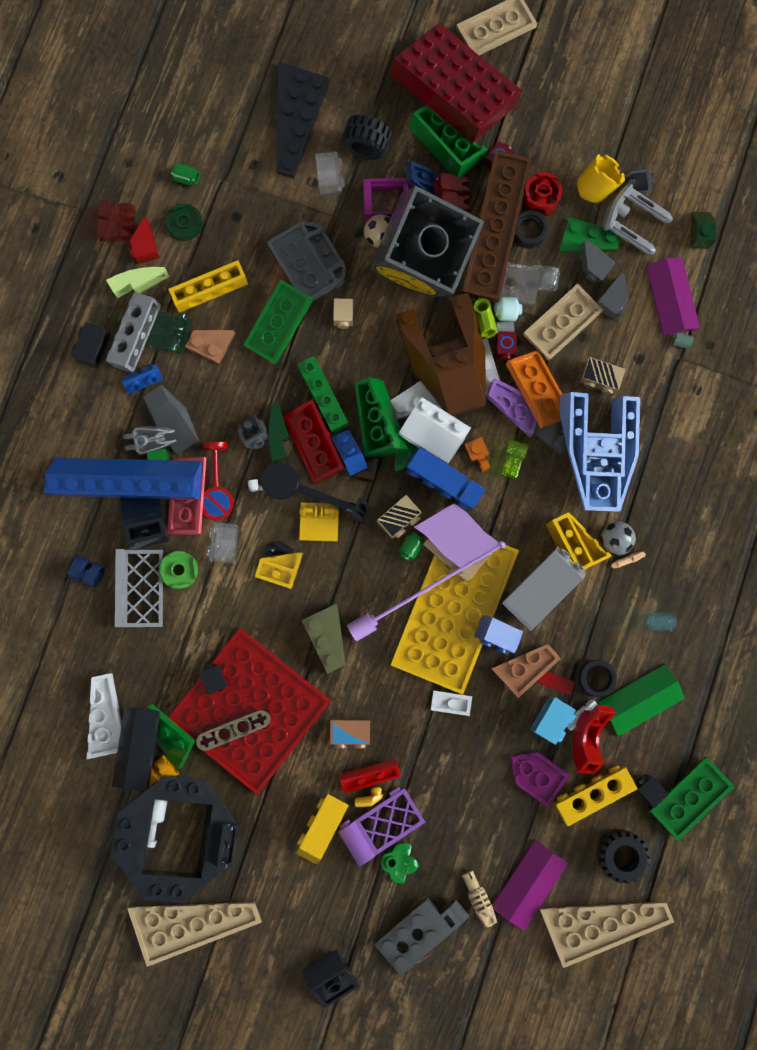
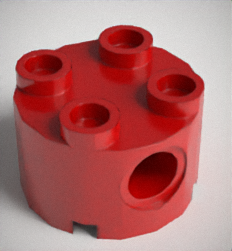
M539 172L528 179L523 195L525 210H535L543 216H549L553 213L562 195L561 182L559 183L555 175L548 172Z

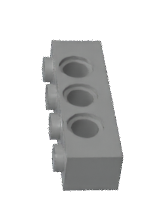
M134 292L129 301L127 311L122 318L120 328L115 335L113 345L107 354L106 361L113 367L134 373L161 307V304L153 297Z

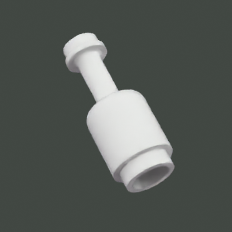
M155 799L147 847L154 848L157 840H154L158 823L164 821L167 800Z

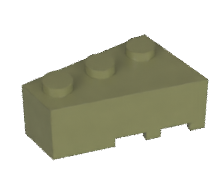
M336 603L302 620L327 674L346 665L339 610Z

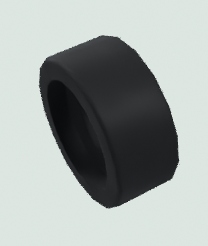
M535 210L521 212L518 216L514 241L524 248L539 246L544 241L548 232L546 218ZM525 220L535 221L540 225L541 232L538 237L528 239L520 234V224Z
M592 660L586 662L581 667L578 673V683L586 694L593 697H603L609 695L614 690L617 684V674L609 663L603 660ZM601 667L607 672L609 681L605 688L594 690L587 684L586 675L591 668Z

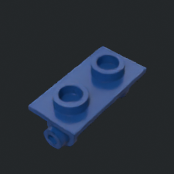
M150 364L141 368V374L134 371V373L124 375L122 384L128 394L163 380L157 364Z

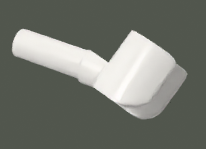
M258 480L248 481V487L251 492L263 490Z

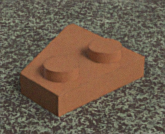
M194 330L185 347L206 359L220 364L236 333L233 330Z

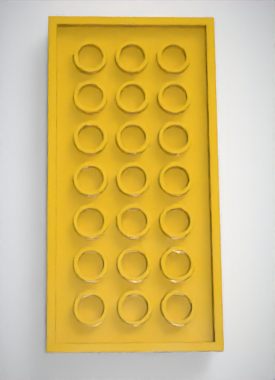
M505 545V548L501 547L494 551L468 582L458 574H455L418 596L391 666L463 695L483 645L480 644V639L474 637L483 615L494 616L519 550ZM434 555L421 590L453 572V570Z

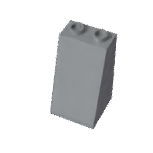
M557 547L508 595L502 604L531 631L584 579L586 575L585 570L579 563H574L570 559V555L566 550Z

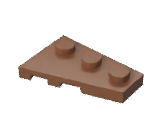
M546 644L491 669L513 694L519 698L561 658Z

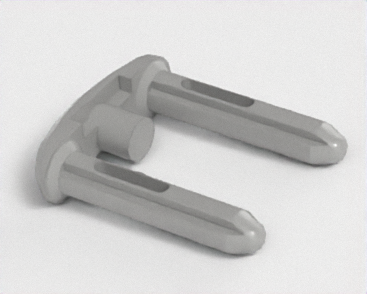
M627 184L620 189L610 202L603 220L604 230L612 231L645 254L653 255L656 252L653 244L615 220L618 214L624 218L630 211V208L623 204L625 198L663 223L672 222L673 217L668 211L633 189V184Z

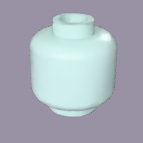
M500 297L499 302L494 303V316L499 321H516L518 315L522 314V304H519L518 299L515 297Z

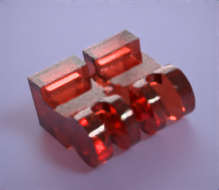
M440 173L434 180L435 196L471 213V206L468 205L471 203V198L468 196L470 194V188H468L469 178Z
M99 200L97 236L100 242H130L133 236L131 231L134 230L132 222L135 221V216L132 215L135 213V206L133 204L109 203L107 200Z

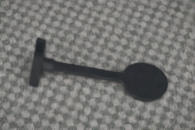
M273 463L262 474V488L273 499H287L295 492H299L346 510L347 513L352 514L356 523L364 524L361 514H364L363 510L369 512L370 509L366 500L359 498L356 504L353 502L348 503L299 484L298 473L288 463Z

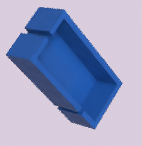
M417 447L404 466L408 469L406 471L407 474L414 478H422L424 485L431 489H439L438 494L446 499L452 498L456 500L454 504L463 510L468 508L474 509L486 490L472 480L470 482L467 481L468 477L422 447Z

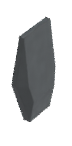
M163 385L158 386L143 397L154 426L168 427L175 430V432L164 434L163 437L166 440L176 439V442L170 445L176 455L199 441L187 408Z

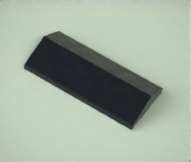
M124 707L112 781L113 787L136 791H145L149 788L161 711Z

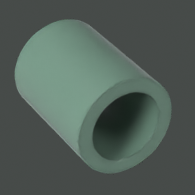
M677 332L673 345L690 349L694 337Z

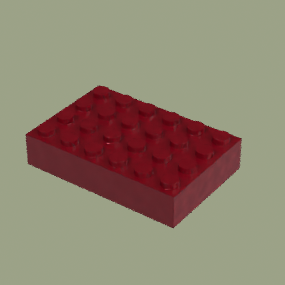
M441 23L435 25L397 55L393 60L389 73L390 76L472 144L516 106L522 93L518 86Z

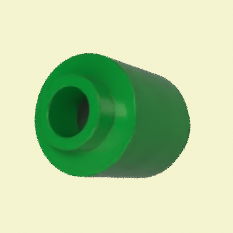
M177 163L176 166L172 167L171 177H173L175 182L189 186L197 185L200 171L196 170L195 167Z
M411 532L400 546L398 552L401 554L399 556L408 562L410 559L414 561L423 547L424 539L418 534Z

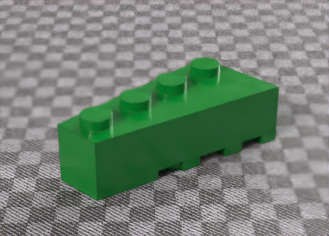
M427 105L412 115L409 125L410 130L455 179L463 176L483 162L488 149L483 145L480 147L475 142L472 144Z
M366 378L355 382L364 457L381 458L408 450L405 439L398 435L401 428L384 381Z

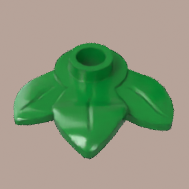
M409 843L397 844L392 852L385 853L381 858L380 864L382 869L389 873L391 880L395 883H405L406 874L414 873L419 868L418 862L409 856L412 845ZM390 859L394 860L392 866L388 865Z

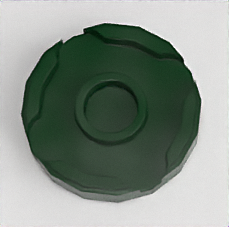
M186 203L172 207L165 219L166 228L170 235L181 241L197 237L203 226L202 216L198 209Z

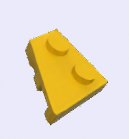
M298 552L260 558L255 577L292 589L303 553Z

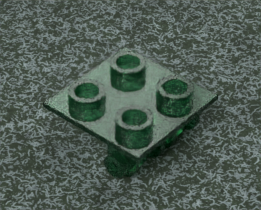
M159 311L151 329L147 346L183 355L193 319L186 318V315L182 313L174 315Z

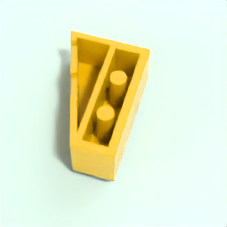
M569 512L546 524L556 546L566 550L570 555V559L574 563H579L584 570L612 556L599 545L596 539H593L585 531L586 529Z
M327 794L325 799L321 797L316 806L319 809L317 815L311 816L306 825L310 827L306 834L302 833L297 842L300 846L296 854L317 865L349 805Z

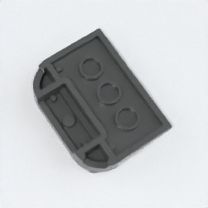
M302 221L267 241V245L292 286L312 297L313 301L335 288L339 289L346 281L344 261L340 258L320 224Z

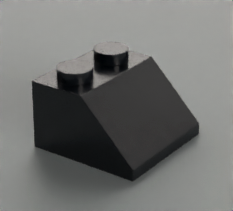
M337 949L328 952L324 957L301 970L309 991L324 1008L360 987L345 959Z

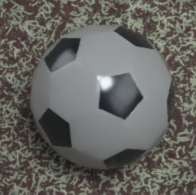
M621 521L608 524L601 534V543L604 549L612 555H625L631 551L636 542L635 532L632 527Z

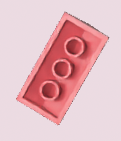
M174 458L173 461H202L200 500L170 499L167 532L168 534L178 535L201 534L206 458Z

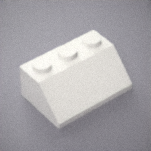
M422 397L412 410L398 435L415 446L422 447L448 464L465 440L471 427Z

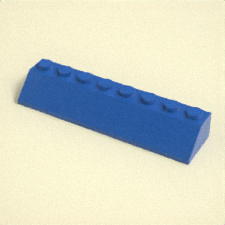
M54 458L45 473L44 493L52 496L200 500L202 461Z

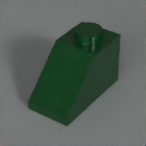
M691 212V248L710 249L716 241V222L711 212Z

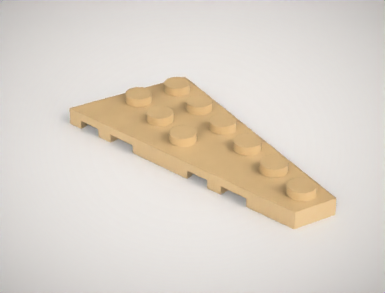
M665 901L539 908L563 968L674 923Z
M255 902L130 906L127 908L147 967L261 923Z

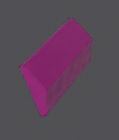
M666 258L646 265L663 337L674 335L677 332L683 333L700 329L683 259Z
M534 840L492 904L493 909L509 922L525 931L568 862Z

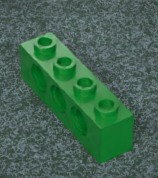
M315 356L298 363L299 372L313 399H315L331 435L348 428V421Z

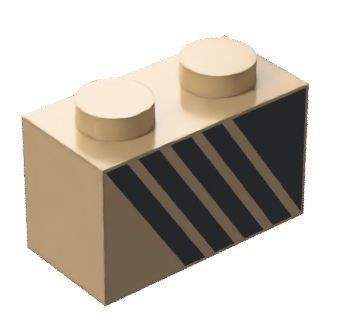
M589 357L579 383L584 384L583 386L588 389L596 388L602 390L601 392L604 394L615 395L619 391L626 369Z
M405 495L377 520V523L391 539L395 537L400 538L406 532L405 528L409 524L413 526L421 519L419 517L421 511Z

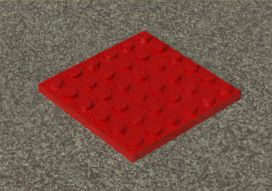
M239 628L212 662L215 666L221 665L229 687L208 695L203 680L200 677L169 718L195 740L194 744L197 746V737L206 731L256 711L264 710L268 712L271 720L265 728L204 751L258 795L332 700L242 628ZM260 713L258 714L259 718L253 721L252 717H249L252 729L256 728L254 724L258 722L264 725V720L267 719L266 716H262ZM240 721L237 727L240 732L248 730L247 722ZM222 728L219 731V736L221 739L226 740L229 738L230 732L228 729ZM212 732L213 737L206 738L203 736L201 744H205L208 747V743L213 740L218 744L215 732Z

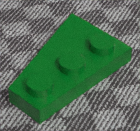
M569 217L558 254H565V252L581 253L580 245L586 239L602 252H616L621 237L610 230L605 231L603 226Z

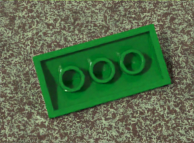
M664 664L598 703L599 705L614 708L616 714L609 720V723L617 737L685 699L678 681Z

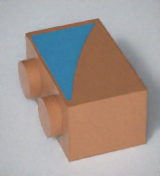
M331 719L330 744H334V748H346V745H354V748H366V745H370V720Z

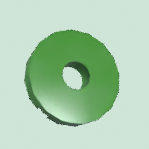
M174 551L163 558L160 563L159 573L162 581L167 586L173 589H184L194 583L198 575V566L196 560L190 554L184 551ZM176 565L184 567L182 575L174 574L173 568Z

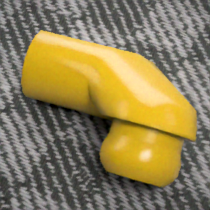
M374 787L371 789L372 795L355 798L356 807L373 806L382 799V789Z

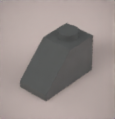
M586 239L580 245L583 272L587 274L586 277L590 281L599 283L603 281L616 262Z
M623 273L618 276L597 303L603 309V313L612 320L616 316L620 317L627 309L625 304L628 301L625 275Z

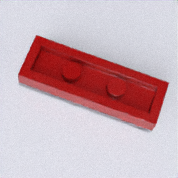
M393 759L339 775L344 793L400 778L401 774L397 760Z

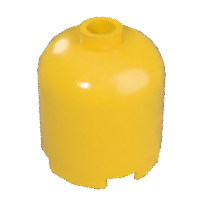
M598 154L579 175L577 189L582 199L592 203H599L624 182V173L620 174L617 169L619 164L608 155L601 157Z

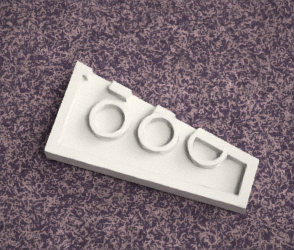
M110 673L91 678V709L89 714L90 726L87 759L114 754L118 750L122 721L113 674Z

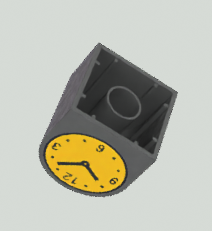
M414 186L401 193L371 268L384 278L417 293L432 297L452 295L456 290L484 221Z

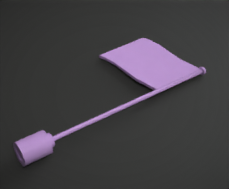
M452 504L414 528L426 535L445 557L460 568L376 617L373 614L369 615L366 613L347 624L351 635L356 641H359L377 630V620L501 547L505 548V543L503 541L497 542L484 532L472 517L456 504Z

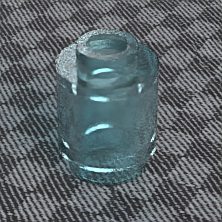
M653 612L647 616V627L653 631L672 632L677 627V617L674 616L673 612Z

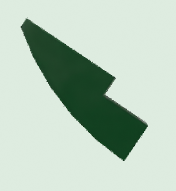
M278 401L273 403L268 429L269 449L273 463L288 460L283 442L290 440Z

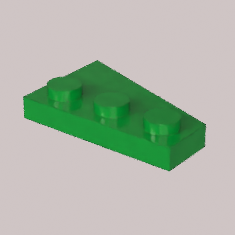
M153 704L147 707V709L160 711ZM161 711L156 742L178 771L183 767L195 740Z

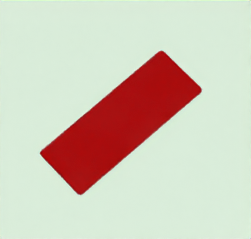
M548 671L536 681V683L571 695L575 684L572 680Z

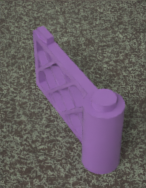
M400 787L394 789L389 793L391 797L352 822L348 819L339 825L340 830H338V833L358 866L367 863L377 854L426 823L405 788L402 790ZM402 794L407 800L406 809L395 807L396 798ZM382 807L391 808L389 820L378 817L379 810ZM394 809L405 811L402 823L392 821ZM408 812L416 814L419 819L414 825L405 824ZM366 818L375 819L372 831L364 829L360 822ZM377 820L388 822L386 834L375 832ZM391 823L402 825L399 835H388ZM366 832L372 833V834H371V839L369 838V836H368V834H367ZM374 834L385 836L384 844L377 849L372 843Z

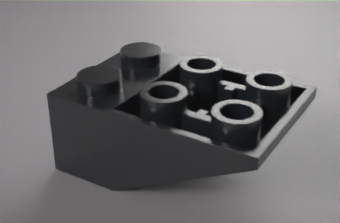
M120 498L126 541L131 550L169 542L161 499Z

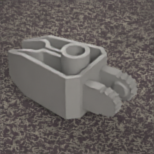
M157 426L137 427L133 433L123 434V439L134 438V444L125 446V450H136L139 454H144L170 446L176 442V439L166 440L163 436L166 433L175 432V430Z

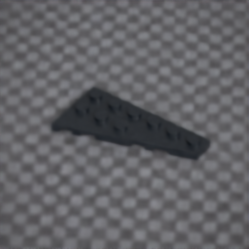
M279 61L277 174L294 179L330 83V78Z

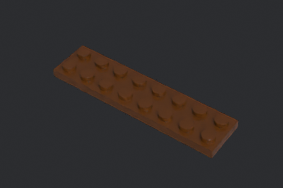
M495 150L479 218L484 223L471 252L462 291L463 294L468 293L471 296L499 302L531 158Z

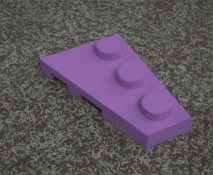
M494 378L486 397L528 437H531L537 421L520 390Z

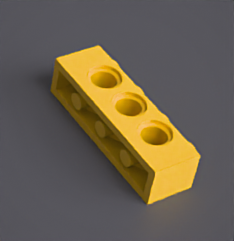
M239 260L169 288V292L180 313L246 286L248 282Z
M616 765L608 770V774L604 776L599 774L591 779V783L587 785L584 783L574 788V792L570 794L563 793L558 796L557 801L553 803L564 824L570 826L637 790L638 788L627 768ZM614 779L616 786L614 789L609 790L607 784L610 780ZM593 789H597L599 792L596 799H591L590 792ZM576 798L581 799V806L579 808H573L572 805Z

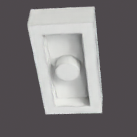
M433 691L430 710L470 716L472 696Z

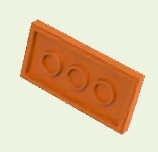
M539 350L507 361L506 366L540 429L561 421L560 395H562V392Z

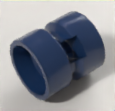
M78 555L69 568L68 578L77 582L83 581L84 585L94 589L101 581L105 567L96 562L90 563L89 559Z

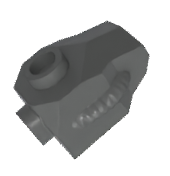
M633 167L628 169L624 174V182L619 186V191L625 185L633 184V189L642 195L652 192L651 185H655L654 173L650 174V168Z
M255 414L248 420L238 423L240 440L248 449H258L267 443L268 432L263 420L258 419Z

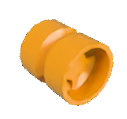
M162 755L154 762L149 787L164 775H179L177 769L166 756Z

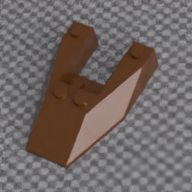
M468 293L450 298V311L460 338L428 347L414 309L396 314L397 327L414 374L441 408L451 416L486 406L485 346Z

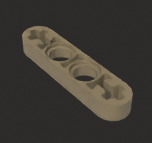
M260 710L206 731L197 737V746L204 751L210 750L265 728L270 723V715L268 712ZM260 713L262 716H266L267 719L264 720V725L258 722L254 724L256 728L252 729L249 717H252L253 721L259 718L258 714ZM240 721L247 722L248 730L246 732L238 730L237 726ZM222 728H226L230 732V736L226 740L221 739L219 736V731ZM212 732H215L218 744L215 743V740L209 742L208 747L205 744H201L203 736L210 738L214 736Z

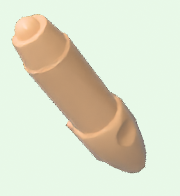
M644 552L632 553L629 556L616 560L612 563L611 567L615 569L634 563L645 557L646 554Z

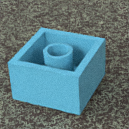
M548 697L530 731L556 745L557 742L560 743L563 740L567 724L571 725L576 716L574 714L575 709L555 697Z

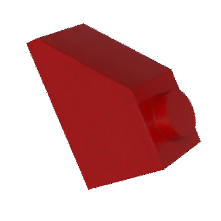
M145 217L130 239L132 247L129 248L132 259L135 258L138 264L160 258L151 225L147 217Z

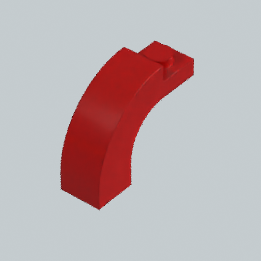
M596 705L592 711L584 710L581 713L574 730L572 746L573 758L578 773L595 774L604 764L600 752L599 739L603 727L616 714L613 707Z

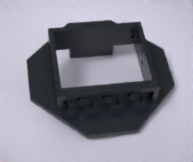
M164 775L117 812L110 854L145 900L186 903L227 867H232L238 824L205 779ZM155 799L207 804L197 873L144 869Z

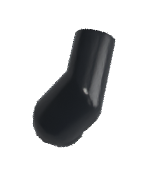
M282 541L269 543L265 548V553L268 556L279 553L291 554L295 551Z

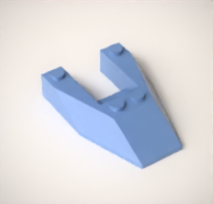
M570 392L560 395V418L583 509L621 511L639 456L640 397L621 396L612 399L611 434L587 432L588 393Z

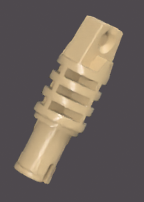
M471 870L467 874L461 875L469 890L468 897L484 927L488 928L497 923L492 904L485 889L479 885L474 871Z

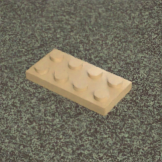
M506 0L457 24L456 30L463 42L478 55H481L536 28L537 22L524 0Z
M576 284L523 333V336L550 361L603 312V309L579 284Z

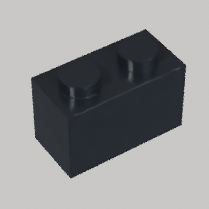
M85 322L84 326L79 330L78 342L72 348L73 359L76 362L98 369L111 334L105 328Z

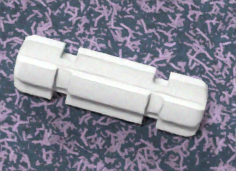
M594 700L588 701L586 706H583L575 713L576 716L572 724H567L566 727L571 731L574 730L581 713L584 710L592 711L598 704Z

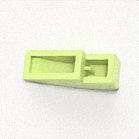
M145 267L117 274L106 281L116 297L120 298L133 289L136 293L141 294L167 279L169 275L164 267Z

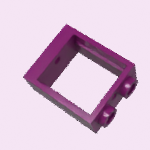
M407 178L363 179L365 222L378 214L387 215L391 218L394 212H372L371 191L403 190L404 192L412 188L411 185H408Z

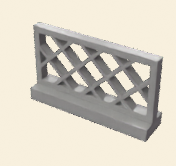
M116 549L115 628L163 627V581L160 573L155 570L158 566L160 569V563L163 560V550ZM128 554H137L142 560L133 568L128 563ZM151 554H159V562L152 567L146 559ZM143 562L151 568L144 577L136 570ZM133 571L141 578L134 587L128 582V576ZM153 571L159 576V581L154 586L146 580ZM142 581L151 587L144 596L135 589ZM133 590L141 597L134 606L128 602V595ZM154 590L159 595V601L152 606L145 598ZM143 600L151 607L144 615L135 608ZM127 604L131 607V609L128 612ZM158 604H159V612L155 609V607H156ZM132 610L141 616L136 623H127V615ZM154 610L159 615V623H150L145 617Z

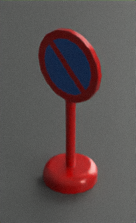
M228 442L201 443L202 449L213 451L214 487L204 492L202 512L207 518L218 521L228 517L234 507L233 496L225 488L219 487L217 450H226Z

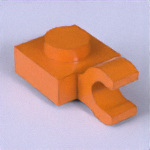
M482 437L464 444L471 462L477 461L482 473L489 470L490 465L485 458L489 456V452Z

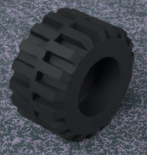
M355 114L349 117L341 142L348 151L358 157L368 160H381L387 152L392 131L386 124L374 117Z
M620 829V831L612 830L611 834L606 833V838H601L599 841L601 845H597L596 849L599 851L596 854V858L599 860V867L608 877L618 883L631 884V881L638 882V877L643 878L645 876L643 872L645 870L648 871L650 868L647 866L648 863H651V858L648 857L651 853L646 847L648 845L642 838L625 829ZM629 845L633 850L632 861L625 867H617L613 861L615 851L620 846Z

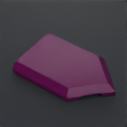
M539 752L510 756L515 784L543 805L549 807L570 775Z

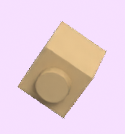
M334 299V326H338L340 329H347L349 326H353V299Z

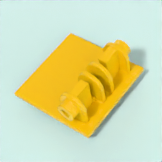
M301 502L299 540L338 542L339 508L328 503Z

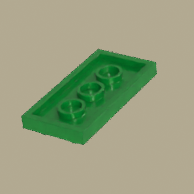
M280 279L246 339L244 346L270 362L277 364L312 303L313 298Z
M704 757L667 792L669 795L655 808L651 807L649 811L674 839L679 841L734 788V785L708 757Z

